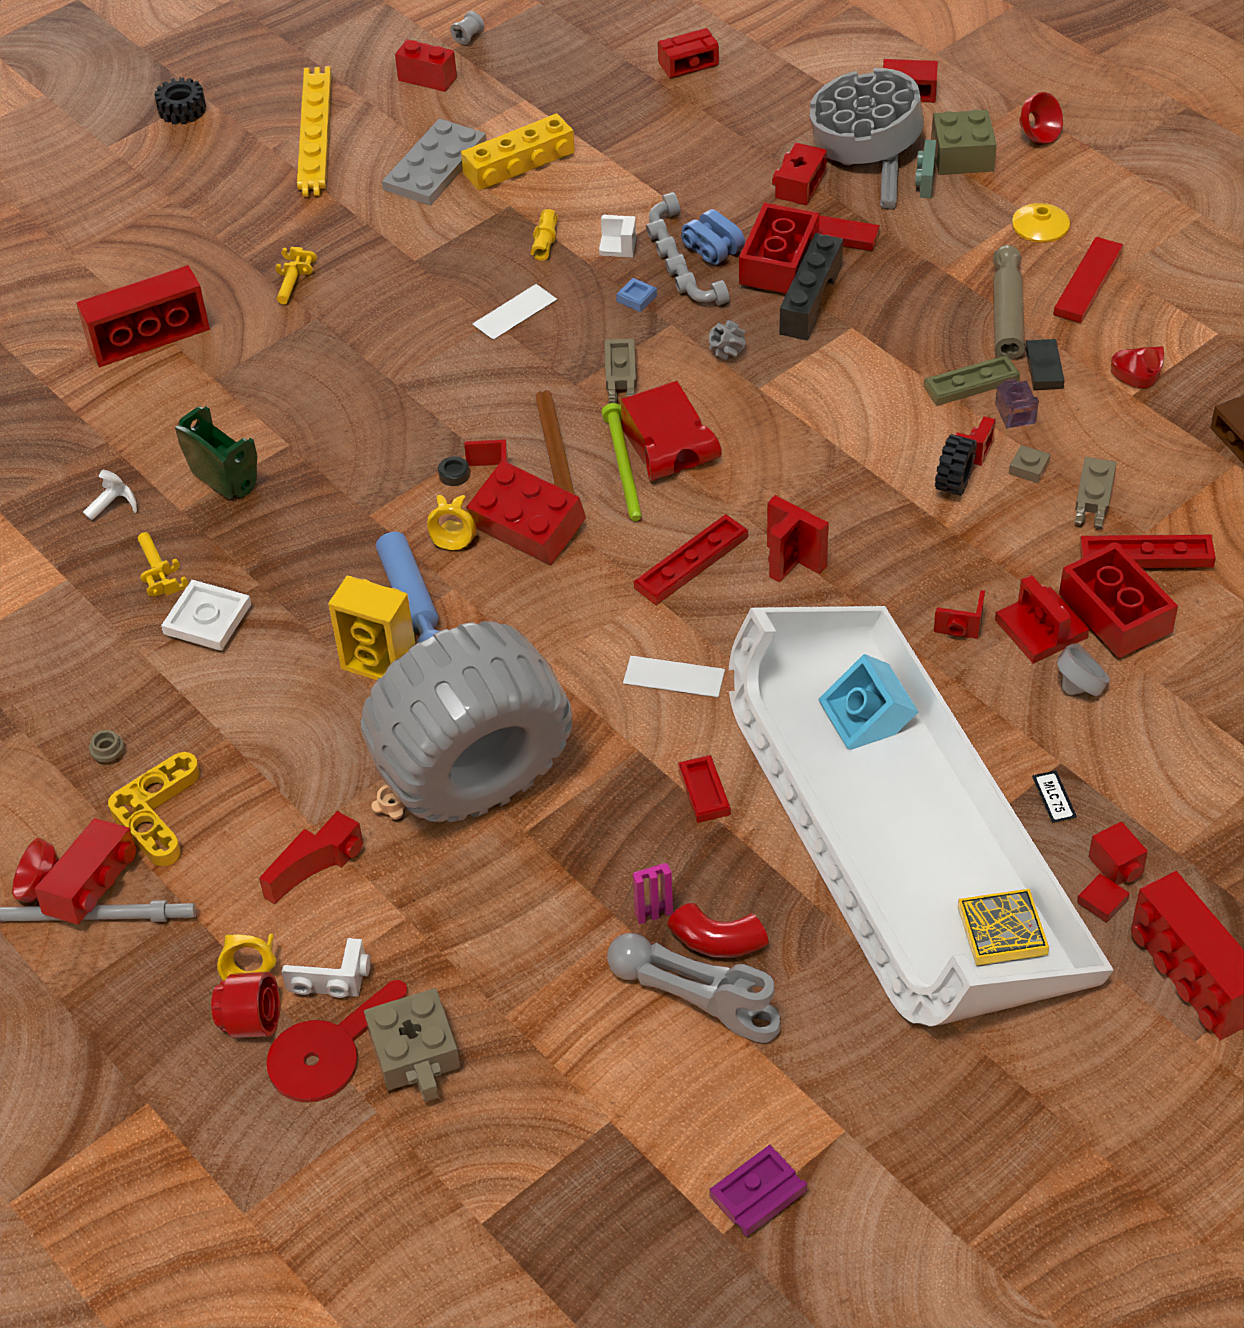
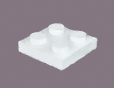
M191 580L161 625L163 634L222 651L251 606L250 596Z

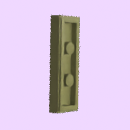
M1005 355L924 379L923 387L935 405L939 406L1017 383L1020 380V373L1009 357Z

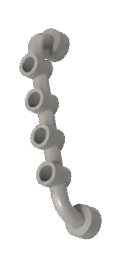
M674 192L662 195L663 201L656 204L650 210L648 216L650 223L646 224V229L651 241L659 239V241L655 242L659 257L668 256V259H665L668 274L670 276L678 274L674 280L679 294L687 292L692 299L698 302L708 303L715 301L717 306L729 303V293L723 280L711 283V290L702 291L697 287L692 272H689L683 255L679 254L674 238L670 237L664 220L660 219L663 213H667L668 217L681 213L677 196Z

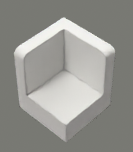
M602 215V237L599 255L633 258L637 239L636 217Z

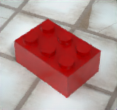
M764 202L739 256V284L787 293L815 233L819 234V212Z
M504 460L499 463L466 506L478 530L550 566L586 519L580 497Z
M1117 542L1063 567L1059 595L1118 658L1173 632L1178 605Z

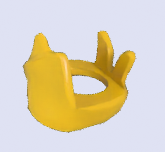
M437 495L438 507L428 515L427 529L430 539L442 549H463L477 535L474 519L470 513L461 509L466 498L465 495L456 497L451 504H447L444 496ZM451 514L459 517L462 522L447 520L440 526L439 518L443 515Z
M226 934L224 947L217 963V970L221 979L225 981L230 974L270 972L276 964V957L272 952L274 935L269 934L266 944L265 941L258 937ZM243 947L254 948L262 955L263 963L255 971H244L235 964L234 953Z

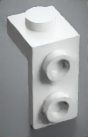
M348 938L341 969L284 965L282 977L287 991L300 995L317 993L329 994L337 998L345 996L359 997L363 976H368L370 972L371 958L370 954H365L362 939Z

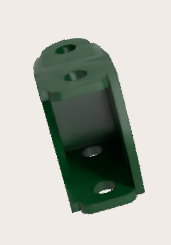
M198 406L183 416L175 430L179 445L191 472L228 499L248 495L255 487L257 481L258 457L254 440L242 438L236 442L213 425L210 408L207 406L204 408ZM197 419L196 424L191 427L192 422Z

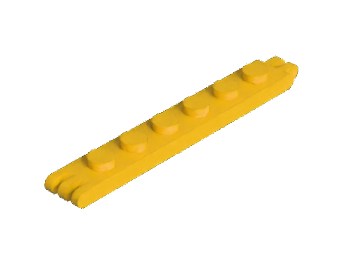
M325 66V73H321L320 67H315L314 74H311L310 67L304 68L297 187L298 190H302L303 197H309V192L312 189L314 196H320L321 189H326L332 79L331 66Z

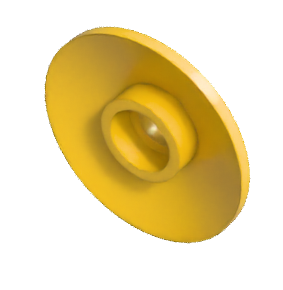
M1032 203L1019 208L1014 213L1012 226L1014 231L1026 240L1048 243L1059 240L1067 234L1070 220L1062 209L1054 205Z

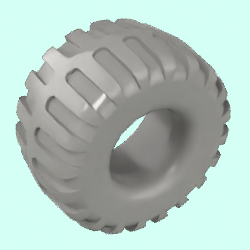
M483 621L479 624L471 622L433 634V637L422 643L415 644L400 659L392 662L383 677L378 678L371 689V696L366 699L363 705L361 732L381 778L412 814L431 822H443L445 820L457 822L465 820L467 815L473 817L488 813L489 808L495 805L501 807L511 801L510 797L519 791L525 792L533 786V780L539 774L544 775L552 767V759L559 757L566 745V739L572 730V708L551 665L517 629L494 621Z

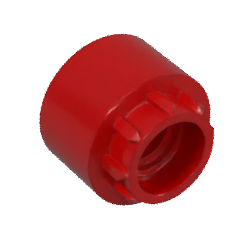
M271 972L230 974L225 981H221L220 984L216 985L211 999L212 1018L216 1027L222 1032H227L232 1038L272 1036L278 1027L280 1017V994L273 974Z

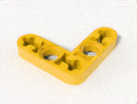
M188 752L174 754L115 791L108 800V806L113 819L118 825L130 828L133 842L157 866H169L175 863L181 854L176 835L153 809L198 780L200 769L197 759ZM152 783L163 784L162 789L158 792L150 793L145 791ZM121 805L131 806L133 814L130 816L129 811ZM143 822L154 824L147 832L141 833L135 830ZM159 839L162 846L169 849L166 851L161 848L157 849L155 841Z

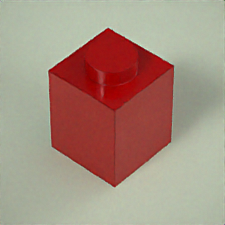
M1120 821L1092 836L1088 857L1105 877L1120 885L1125 881L1132 882L1143 874L1148 850L1126 825Z

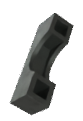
M815 233L780 306L779 335L808 341L817 321L819 304L826 283L834 284L842 267V238Z

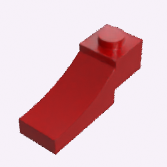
M336 811L316 834L303 829L259 877L264 899L276 904L291 889L310 876L335 865L342 868L350 858L356 857L364 844L360 823Z

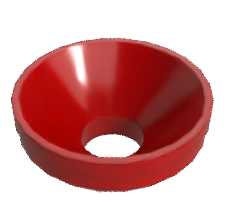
M1047 92L1031 95L1023 104L1019 118L1020 126L1027 137L1035 143L1046 144L1053 142L1060 135L1063 126V114L1059 102L1052 94ZM1030 113L1033 114L1035 118V125L1033 128L1030 125Z
M36 838L23 853L17 866L12 886V894L16 900L28 903L38 899L35 887L59 860L53 844L44 839Z

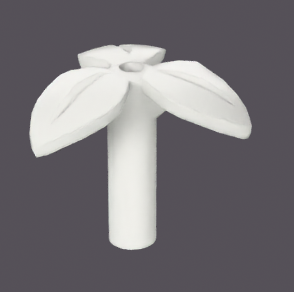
M102 470L99 477L103 478L102 487L106 488V490L83 513L92 521L117 496H124L131 504L133 512L136 513L137 503L131 489L113 472Z

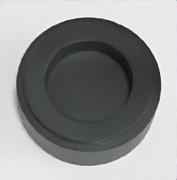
M457 456L442 460L438 465L440 481L447 486L464 484L470 476L468 462Z

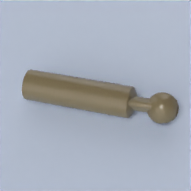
M1003 245L995 251L992 260L994 267L998 270L993 276L994 343L997 356L1007 355L1010 360L1019 358L1025 352L1023 279L1021 273L1017 270L1021 264L1022 257L1016 247Z

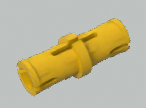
M551 209L541 212L539 224L533 232L534 243L531 255L535 254L534 258L537 260H546L548 258L551 243L556 238L555 227L558 221V214L554 215L555 211Z

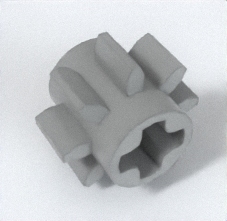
M727 320L725 325L718 322L712 328L709 334V343L711 344L709 349L715 351L716 356L727 360L729 354L736 357L745 346V331L738 328L739 324Z

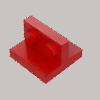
M776 495L767 502V547L770 548L768 556L769 577L780 583L798 563L821 574L827 567L829 522Z
M1033 575L1021 579L1018 602L996 611L995 615L997 624L1032 664L1064 650L1071 644H1077L1087 639L1089 635V628L1052 587L1047 588L1045 585H1041Z

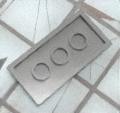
M438 119L382 180L383 190L431 205L461 172V151L487 141L486 133Z

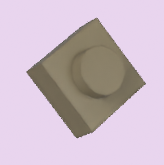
M1021 445L1010 463L1009 474L1039 483L1049 465L1051 454Z

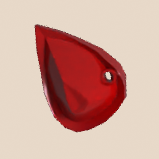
M1164 346L1118 351L1111 358V372L1122 382L1133 387L1149 388L1160 377L1164 359Z

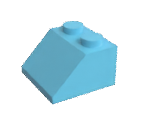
M863 654L818 699L846 747L851 750L896 735L919 713L890 665L866 654Z

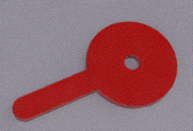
M401 980L390 981L338 1025L323 1020H309L297 1023L284 1030L274 1040L267 1054V1072L274 1088L286 1098L307 1103L328 1099L342 1091L353 1078L357 1068V1051L354 1041L368 1030L363 1010L407 997L408 990L406 984ZM315 1056L319 1058V1061L315 1065H307L305 1063L306 1059Z

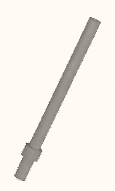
M152 900L150 904L95 905L94 909L88 912L83 920L150 918L151 922H167L168 918H195L197 909L195 903L168 904L167 900ZM40 906L0 907V922L61 920L42 914Z

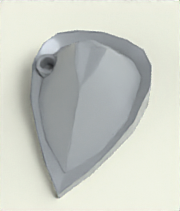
M1080 644L1067 646L1059 655L1057 665L1063 674L1062 689L1068 694L1075 695L1087 692L1091 695L1099 696L1110 682V678L1104 669Z

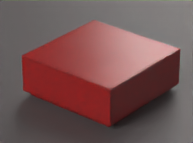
M1099 873L1078 895L1077 903L1107 923L1128 901L1130 893Z

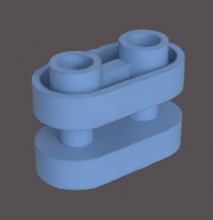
M710 209L700 215L699 221L693 219L682 227L681 238L683 243L701 255L706 262H710L713 265H717L727 259L728 253L733 255L739 252L745 245L742 231L714 209Z

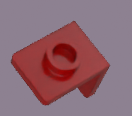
M506 439L466 441L464 443L465 457L469 466L499 465L502 460L508 462Z
M980 590L976 613L937 607L933 631L956 637L978 639L985 590Z

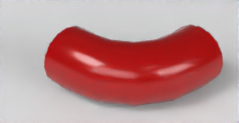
M687 903L676 909L671 914L667 923L672 933L687 947L710 957L737 958L758 951L769 943L764 926L752 913L731 922H719L704 914L697 904Z

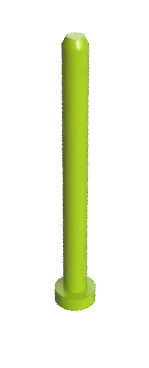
M610 403L602 408L601 413L603 420L609 423L629 518L636 522L640 520L642 514L621 425V405Z

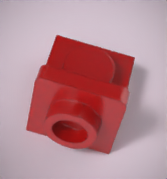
M983 416L978 428L973 427L970 435L959 432L955 433L957 436L976 440L977 449L973 461L976 465L982 466L994 442L996 419Z

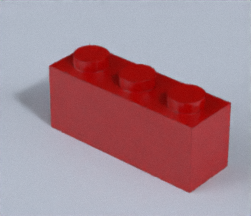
M94 818L35 887L42 914L79 925L88 912L94 909L97 901L106 890L114 884L116 878L127 864L133 861L136 855V847L130 828Z

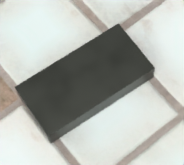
M1056 339L1026 340L1025 350L1033 390L1064 388L1065 379Z

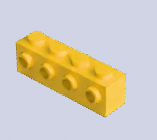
M557 113L462 150L463 174L478 191L575 153L574 131Z

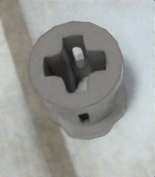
M469 11L461 22H455L450 27L453 39L459 44L466 45L474 34H480L484 30V21L479 14Z

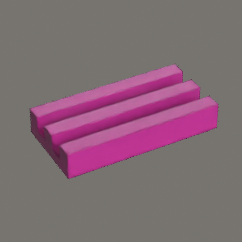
M668 863L632 873L634 908L638 924L646 923V916L651 915L652 920L659 919V912L664 911L666 916L673 913L672 872ZM659 874H660V881H661V901H660V902H659V896H658V877H657V875H659ZM645 878L649 879L650 905L645 906L643 879Z

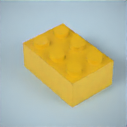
M347 575L328 603L340 667L342 670L378 680L387 672V668L392 662L400 659L415 645L408 593L396 588L381 586L366 579H358Z

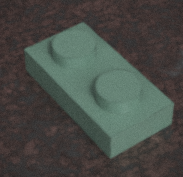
M925 140L924 151H918L915 186H920V198H931L936 140Z

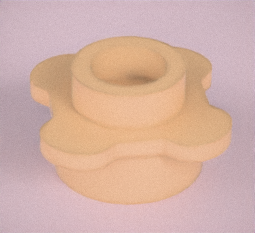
M385 785L378 790L377 800L372 802L371 807L374 813H384L389 815L391 819L396 820L403 816L405 805L392 789Z

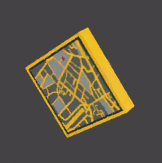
M1030 889L958 899L957 907L976 966L1048 955L1049 945Z

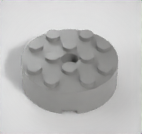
M874 68V73L858 75L857 71H853L839 76L824 85L814 95L810 103L811 110L809 116L816 146L826 149L828 158L841 162L843 165L891 160L898 153L914 144L922 132L924 116L918 85L910 76L893 69Z

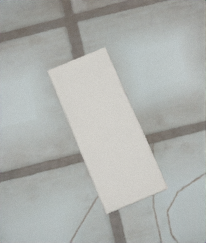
M535 284L477 320L473 325L491 339H495L551 304L557 298Z
M630 656L623 684L718 697L725 669Z

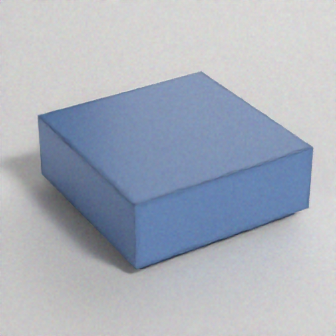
M632 278L616 294V300L618 303L641 312L657 296V288Z

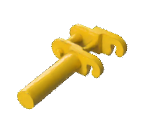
M291 247L289 253H287V248H283L281 251L282 256L285 259L295 261L284 263L283 269H281V264H276V272L279 275L285 276L277 296V302L280 304H287L298 275H309L313 271L310 264L316 262L317 255L312 251H305L301 247Z
M141 533L138 536V541L152 568L143 572L140 576L141 581L149 585L147 594L155 597L165 593L168 596L186 589L189 584L186 577L181 578V584L178 583L176 578L169 580L165 577V575L179 569V561L173 559L172 566H170L167 560L162 561L149 533Z

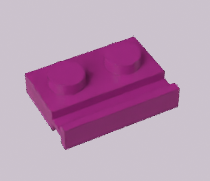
M769 1144L711 1187L709 1194L710 1198L734 1224H737L743 1230V1234L747 1237L806 1193L807 1183L804 1180H800L796 1175V1171Z

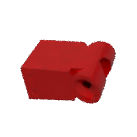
M677 380L621 399L622 430L642 462L646 464L650 482L721 457L722 449L719 440L711 429L702 425L699 415Z

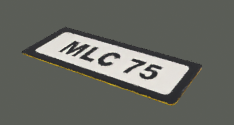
M1056 770L1032 775L1052 823L1077 818Z

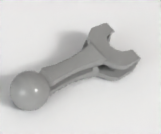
M636 933L622 934L616 937L610 944L607 952V961L610 969L616 976L625 980L638 979L641 985L656 987L680 996L710 1015L718 1017L735 1034L755 1042L767 1043L779 1034L781 1029L779 1013L776 1008L769 1005L775 995L773 979L767 973L745 964H737L728 968L697 962L671 952L658 943L651 945L645 937ZM661 969H665V970L672 971V972H674V973H677V974H679V975L685 976V977L690 978V979H692V980H695V981H697V982H694V981H690V980L681 978V977H679V976L673 975V974L668 973V972H666V971H663V970H661ZM760 986L764 989L754 993L752 987ZM757 1017L767 1020L770 1024L766 1027H756L752 1023V1018Z

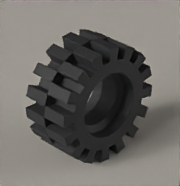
M179 77V81H175V78L170 79L171 83L165 81L162 83L163 87H157V91L154 94L160 118L164 119L165 122L169 123L172 121V124L177 125L178 121H181L182 125L186 124V120L194 122V117L199 119L202 117L201 113H205L206 103L203 88L199 85L198 81L193 82L191 78L185 81L184 77Z
M953 434L949 435L945 446H943L942 455L939 458L940 462L935 476V489L960 496L964 493L974 465L973 461L977 449L976 440Z

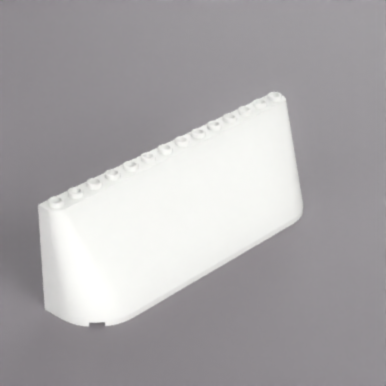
M885 606L750 608L735 638L729 662V670H734L735 691H729L735 719L897 1011L912 1023L937 1026L1103 985L1114 969ZM863 654H866L890 665L919 713L896 735L851 750L846 747L818 699ZM1030 889L1049 945L1048 955L976 966L957 907L958 899Z

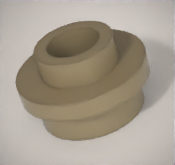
M101 730L95 733L89 744L92 758L99 762L113 761L124 750L122 738L112 730Z

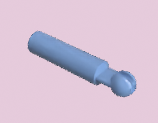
M400 532L386 533L377 540L376 550L391 588L408 593L413 632L420 633L417 643H422L433 637V634L439 632V630L434 629L439 621V617L406 537Z

